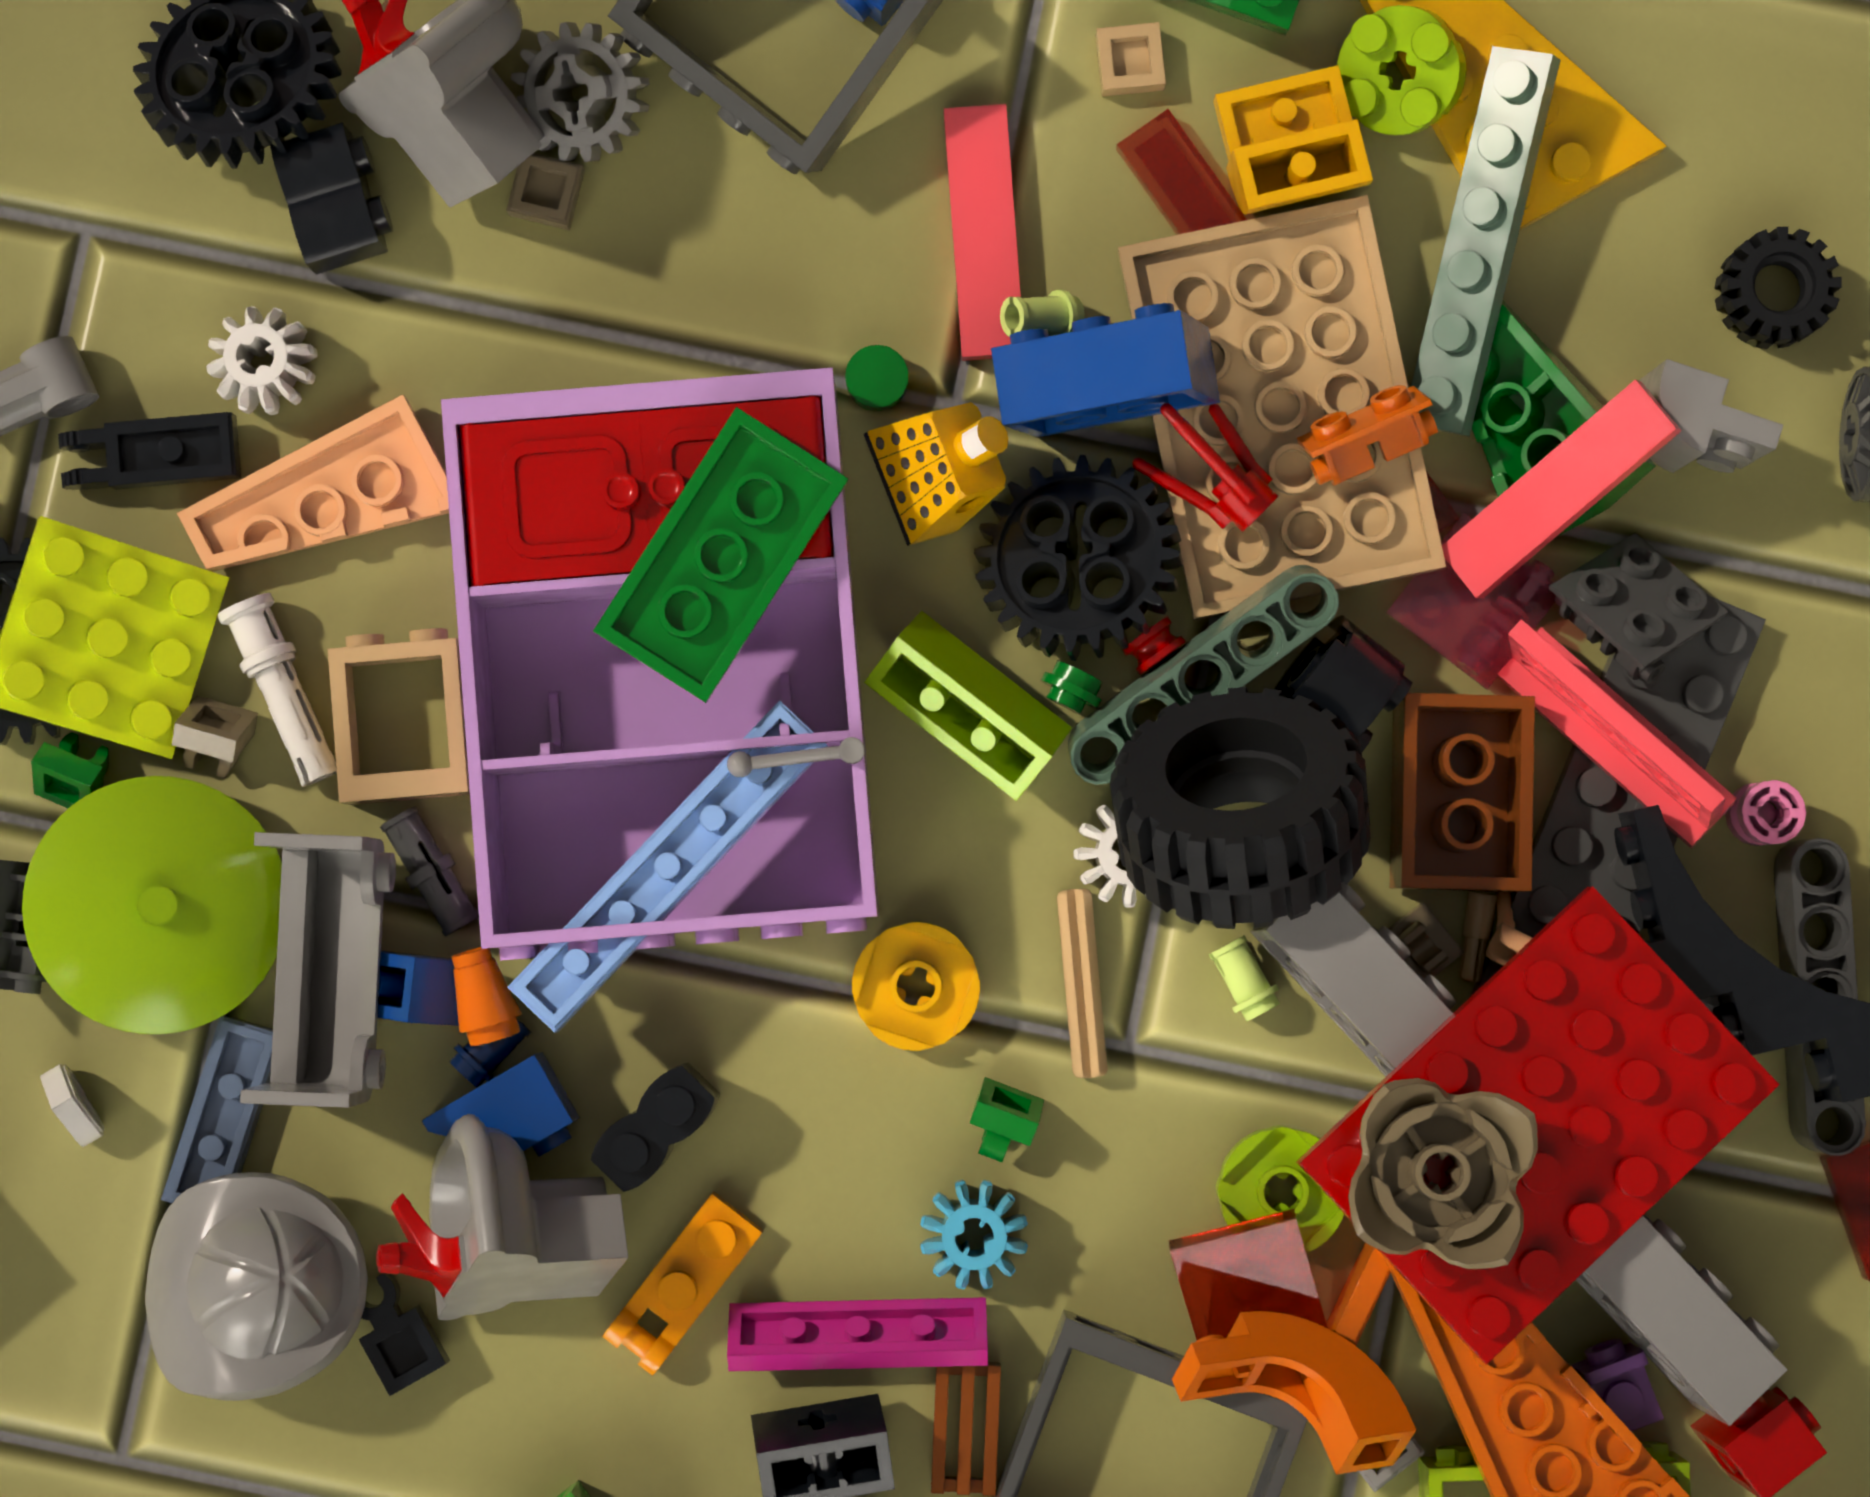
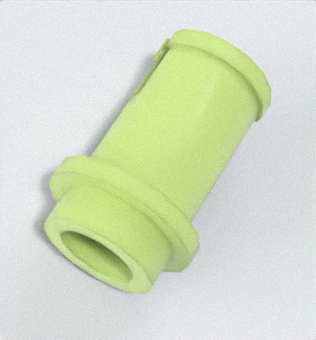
M1063 289L1052 291L1048 296L1008 297L1003 302L1000 310L1001 326L1008 337L1013 333L1030 329H1048L1050 336L1073 332L1072 322L1085 318L1081 300Z
M1244 935L1210 953L1209 957L1214 961L1237 1005L1232 1007L1234 1013L1241 1011L1247 1022L1276 1007L1280 1002L1275 995V992L1279 990L1278 985L1270 986Z

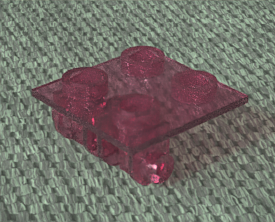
M1463 513L1442 539L1441 544L1443 545L1470 522L1472 518ZM1445 560L1446 568L1443 570L1415 575L1386 613L1488 690L1498 677L1497 673L1512 658L1508 633L1521 619L1534 630L1555 603L1556 595L1549 590L1550 585L1554 583L1551 579L1555 576V573L1538 560H1534L1531 564L1527 561L1483 599L1475 598Z

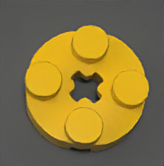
M910 922L886 929L866 945L854 968L852 994L859 1016L875 1037L895 1048L922 1051L945 1044L965 1029L977 1008L980 995V980L972 955L958 937L937 925ZM915 967L927 970L926 981L931 985H935L932 997L921 996L918 999L917 1005L905 1002L906 991L901 987H897L899 976H911Z

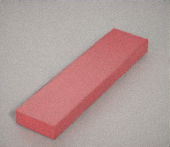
M1006 104L944 108L962 361L992 359L991 348L1011 344L1010 337L1004 333L1000 322L1002 304L1008 297H1021Z
M1635 379L1442 545L1445 560L1475 598L1483 599L1682 430L1645 385Z

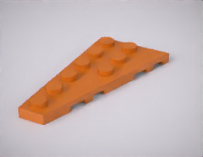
M1384 1257L1491 1497H1690L1678 1482L1642 1446L1639 1439L1577 1371L1550 1345L1546 1337L1532 1322L1486 1365Z

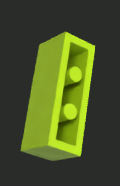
M922 610L900 633L864 681L871 689L1015 801L1020 798L1052 758L1072 729L1069 724Z

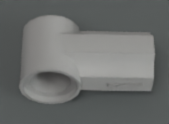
M61 336L38 343L21 354L19 357L20 363L0 371V436L44 416L52 419L76 413L97 401L99 395L73 337Z

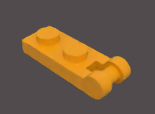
M713 1191L602 1337L616 1348L620 1344L628 1348L641 1359L638 1365L653 1376L764 1230ZM647 1309H650L668 1323L657 1338L637 1323Z

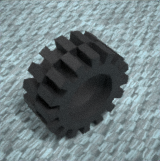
M1776 227L1770 233L1767 232V229L1756 233L1736 248L1720 267L1724 271L1716 278L1714 288L1721 289V295L1715 299L1717 310L1725 308L1728 316L1722 320L1727 329L1736 325L1741 330L1737 335V338L1746 343L1753 338L1758 340L1756 345L1758 348L1768 349L1773 344H1777L1778 349L1789 347L1796 341L1800 342L1822 327L1830 319L1827 315L1837 308L1840 298L1834 297V293L1842 288L1841 277L1832 276L1831 271L1839 265L1835 256L1826 260L1821 254L1828 247L1821 239L1811 244L1806 241L1810 232L1798 229L1795 233L1788 234V227ZM1771 265L1782 266L1796 276L1800 286V296L1792 309L1774 311L1760 302L1755 291V281L1762 268Z

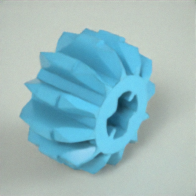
M965 1180L956 1181L955 1190L959 1199V1203L953 1205L946 1195L941 1192H937L933 1196L935 1206L946 1215L945 1218L934 1215H923L921 1217V1227L929 1231L942 1233L941 1236L928 1238L921 1242L920 1248L922 1253L934 1254L945 1250V1254L933 1266V1273L941 1277L956 1264L959 1268L956 1274L955 1286L959 1289L967 1287L970 1270H979L980 1284L983 1289L992 1288L993 1279L989 1270L990 1266L995 1264L1008 1277H1011L1016 1271L1011 1260L1003 1254L1004 1250L1016 1254H1025L1027 1252L1028 1245L1026 1241L1007 1236V1233L1021 1230L1028 1225L1026 1216L1024 1214H1016L1002 1218V1215L1014 1204L1015 1197L1010 1192H1006L1000 1196L994 1205H991L989 1200L993 1185L989 1180H982L979 1186L978 1199H969L968 1186ZM971 1218H978L980 1228L985 1223H988L992 1229V1233L983 1236L984 1247L979 1250H970L968 1241H965L961 1246L955 1237L965 1231L964 1221Z

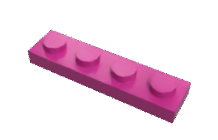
M986 1297L729 1303L728 1371L988 1366Z

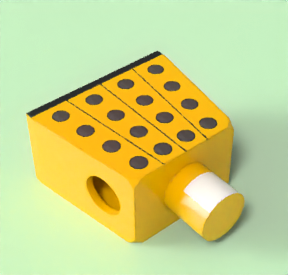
M972 402L928 412L869 430L863 434L907 546L958 531L1005 488L1006 477L997 455L1007 448L1008 433L998 419L991 416L982 418L979 408Z

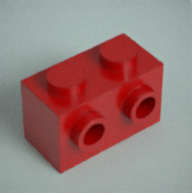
M1777 1386L1772 1390L1768 1389L1730 1426L1707 1413L1690 1425L1729 1478L1757 1497H1772L1827 1454L1826 1450L1814 1436L1821 1429L1816 1418L1797 1397L1794 1396L1789 1399Z

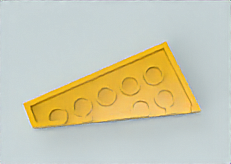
M1359 0L1367 15L1373 14L1385 7L1398 5L1429 10L1447 23L1445 25L1452 31L1455 40L1460 42L1466 59V78L1461 96L1448 114H1443L1436 123L1431 125L1460 177L1462 176L1492 46L1549 53L1561 60L1520 230L1659 154L1666 147L1660 139L1504 0ZM1398 53L1395 63L1404 79H1414L1416 67L1406 64L1407 53Z

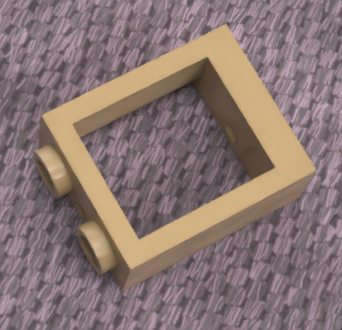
M448 629L413 630L409 632L410 642L385 644L383 634L352 635L345 637L346 647L328 649L339 803L359 805L470 795L459 640L457 638H448ZM442 659L450 767L361 775L352 667Z

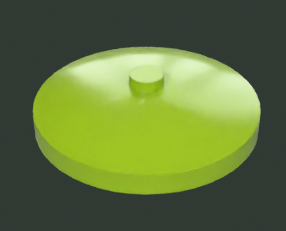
M146 776L126 779L104 786L86 795L60 815L38 844L31 859L23 889L22 915L27 944L32 957L51 988L66 1003L81 1014L105 1026L138 1034H168L194 1029L210 1023L230 1012L252 994L264 980L277 957L282 862L276 848L254 846L255 832L266 833L261 824L234 799L205 784L171 776Z

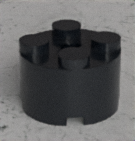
M1340 615L1328 624L1337 633L1325 644L1314 637L1294 659L1274 689L1282 690L1287 698L1295 699L1297 695L1313 700L1320 707V712L1327 708L1343 721L1346 727L1356 736L1363 752L1373 736V733L1367 728L1382 709L1390 712L1396 708L1409 692L1413 682L1403 675L1405 664L1345 616Z

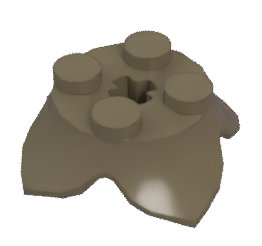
M1421 1078L1394 1080L1384 1084L1374 1094L1362 1116L1359 1133L1362 1155L1360 1164L1351 1179L1348 1194L1351 1221L1356 1235L1368 1245L1387 1254L1406 1255L1419 1249H1426L1432 1251L1447 1263L1466 1269H1485L1508 1265L1517 1250L1524 1228V1211L1516 1194V1185L1518 1180L1532 1167L1538 1150L1535 1113L1521 1103L1499 1093L1475 1091L1460 1095L1450 1094L1435 1082ZM1433 1154L1435 1158L1441 1160L1448 1155L1453 1163L1445 1172L1450 1182L1441 1189L1438 1184L1433 1182L1426 1186L1423 1180V1175L1428 1170L1425 1162Z

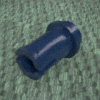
M518 1020L519 1033L479 1046H470L469 1041L464 1047L458 1043L454 1047L458 1053L449 1062L471 1084L478 1088L485 1079L490 1081L495 1078L491 1074L495 1068L532 1032Z

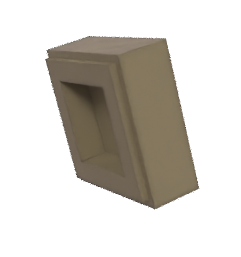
M533 153L517 167L506 209L508 215L570 231L585 174L583 165Z

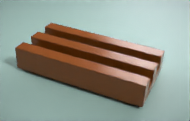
M988 1362V1366L936 1367L931 1493L957 1492V1495L982 1493L983 1496H996L1001 1363ZM949 1375H962L957 1477L945 1476ZM975 1376H987L983 1478L970 1477Z

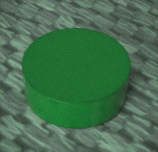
M870 345L860 349L852 356L846 368L845 379L851 398L859 406L871 411H884L894 407L903 399L908 388L909 374L907 365L898 352L884 345Z

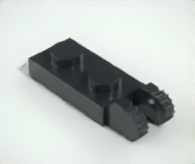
M232 412L104 423V428L69 431L58 434L59 448L63 451L68 450L73 453H81L106 448L107 467L92 469L76 468L61 473L62 488L66 490H88L107 487L117 490L241 478L237 416Z

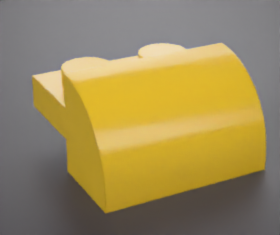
M1339 65L1215 94L1213 103L1228 158L1226 170L1236 202L1243 214L1247 215L1368 186L1372 183L1373 177L1358 119L1352 120Z

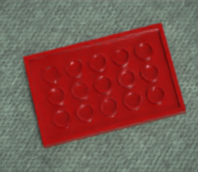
M1593 886L1586 887L1296 1162L1351 1221L1348 1194L1351 1179L1360 1164L1362 1155L1359 1134L1362 1116L1374 1094L1384 1084L1394 1080L1421 1078L1435 1082L1450 1094L1460 1095L1475 1091L1499 1093L1521 1103L1535 1113L1538 1150L1532 1167L1518 1180L1516 1185V1194L1524 1211V1228L1517 1250L1508 1265L1485 1269H1466L1449 1264L1432 1251L1426 1249H1419L1406 1255L1387 1254L1377 1249L1468 1348L1487 1365L1780 1084ZM1434 1154L1430 1156L1425 1162L1428 1170L1423 1175V1180L1426 1186L1433 1182L1438 1184L1441 1189L1450 1182L1445 1172L1453 1163L1448 1155L1443 1160L1435 1158Z

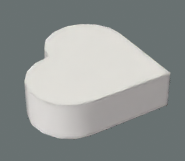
M59 1064L40 1075L52 1111L80 1146L84 1147L104 1135L105 1129L99 1115L87 1099L76 1076L67 1065Z

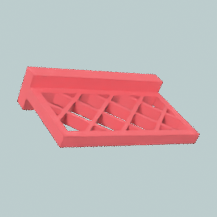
M1521 619L1508 633L1512 658L1497 673L1498 678L1518 696H1535V711L1643 807L1659 805L1666 827L1691 849L1735 804L1737 798L1542 627L1536 632Z

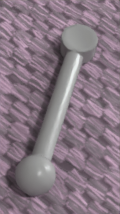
M849 737L844 739L840 746L750 756L745 752L738 751L728 758L727 768L733 776L742 778L747 776L753 769L834 759H842L848 764H856L863 759L865 747L859 739Z

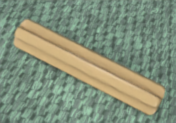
M1085 888L1063 890L1058 893L1057 904L1072 1071L1078 1078L1101 1077L1106 1075L1108 1068L1092 894L1090 890Z

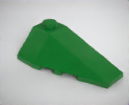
M1504 300L1502 301L1472 425L1477 443L1482 445L1493 474L1491 480L1498 497L1604 407ZM1649 458L1558 536L1609 509L1653 470L1656 465Z

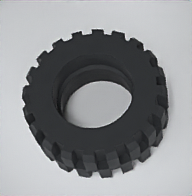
M1246 687L1228 688V694L1212 696L1210 691L1193 695L1191 702L1180 706L1175 702L1163 708L1159 712L1156 721L1153 722L1147 719L1135 730L1131 736L1132 741L1127 740L1115 760L1116 767L1111 773L1110 790L1121 862L1126 867L1127 877L1134 887L1144 895L1146 894V898L1167 913L1171 909H1176V915L1182 920L1199 925L1202 919L1213 921V925L1216 928L1235 929L1236 923L1253 922L1254 928L1272 926L1273 919L1288 915L1290 920L1308 914L1311 910V904L1317 901L1324 905L1342 889L1341 883L1348 884L1362 866V858L1368 852L1371 839L1366 763L1362 757V747L1356 736L1346 727L1343 721L1327 708L1320 712V707L1313 700L1297 695L1295 699L1287 698L1282 690L1264 688L1263 693H1250ZM1240 802L1268 803L1244 810H1214L1221 806Z

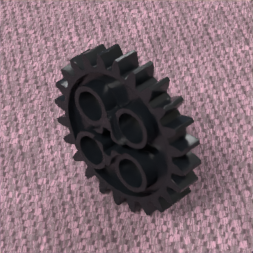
M190 0L191 5L185 9L170 2L166 6L173 20L169 24L156 21L150 23V27L157 36L158 41L139 43L138 48L147 62L133 66V72L141 82V85L134 89V94L144 107L141 110L143 116L159 135L163 143L167 147L175 145L186 160H189L198 153L206 167H212L222 153L230 167L237 169L242 153L250 152L258 165L263 164L265 147L273 145L282 155L288 153L284 137L292 133L306 140L309 135L302 122L306 118L324 121L326 115L320 107L318 100H330L337 97V93L329 79L342 75V70L334 57L340 53V48L332 35L333 30L322 11H317L312 0Z
M1080 455L1075 471L1066 472L1062 461L1058 457L1053 460V476L1044 478L1034 466L1029 468L1032 486L1026 490L1010 481L1007 485L1014 499L1010 505L992 501L990 506L1000 521L998 524L983 523L979 526L984 539L992 545L974 549V555L978 562L988 566V568L976 573L975 576L981 589H992L983 598L989 611L1002 610L997 621L1005 632L1019 626L1017 638L1025 648L1032 644L1038 636H1041L1040 648L1046 657H1051L1059 643H1064L1071 661H1076L1082 644L1090 643L1097 658H1102L1104 655L1105 639L1112 637L1121 648L1126 649L1128 648L1126 629L1133 626L1138 631L1147 635L1150 629L1144 617L1146 611L1149 610L1163 615L1168 611L1158 592H1175L1178 590L1179 586L1176 578L1165 570L1183 566L1180 551L1168 548L1180 542L1181 536L1176 525H1165L1173 517L1168 502L1155 504L1159 496L1155 485L1150 482L1137 489L1139 478L1134 468L1130 467L1117 479L1112 459L1106 458L1098 471L1092 472L1086 455ZM1080 505H1085L1087 509L1083 517L1081 537L1088 554L1081 555L1079 559L1081 604L1079 609L1071 610L1069 607L1074 596L1076 578L1068 561L1076 560L1077 557L1076 510ZM1052 517L1064 520L1062 527L1053 535L1045 537L1035 535L1036 527L1043 520ZM1121 518L1127 521L1126 527L1116 536L1103 537L1097 534L1098 528L1108 519ZM1053 577L1060 580L1056 590L1049 596L1038 598L1030 595L1032 587L1040 579ZM1116 578L1123 581L1120 591L1111 598L1102 599L1093 596L1095 587L1104 579Z

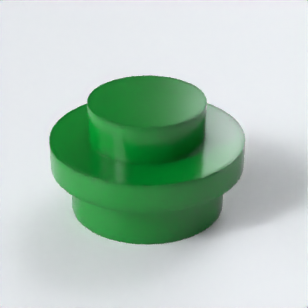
M1057 660L1052 672H1044L1040 680L1051 687L1046 698L1075 713L1081 714L1085 704L1098 709L1102 699L1097 697V694L1103 682L1065 662Z

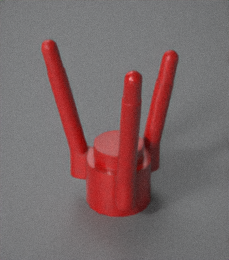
M1162 404L1160 407L1161 414L1222 479L1211 491L1220 501L1218 503L1214 502L1142 458H1135L1133 460V468L1208 514L1222 529L1232 521L1244 532L1279 497L1268 486L1273 478L1256 462L1235 427L1218 404H1211L1209 406V414L1243 468L1238 464L1232 469L1171 404Z

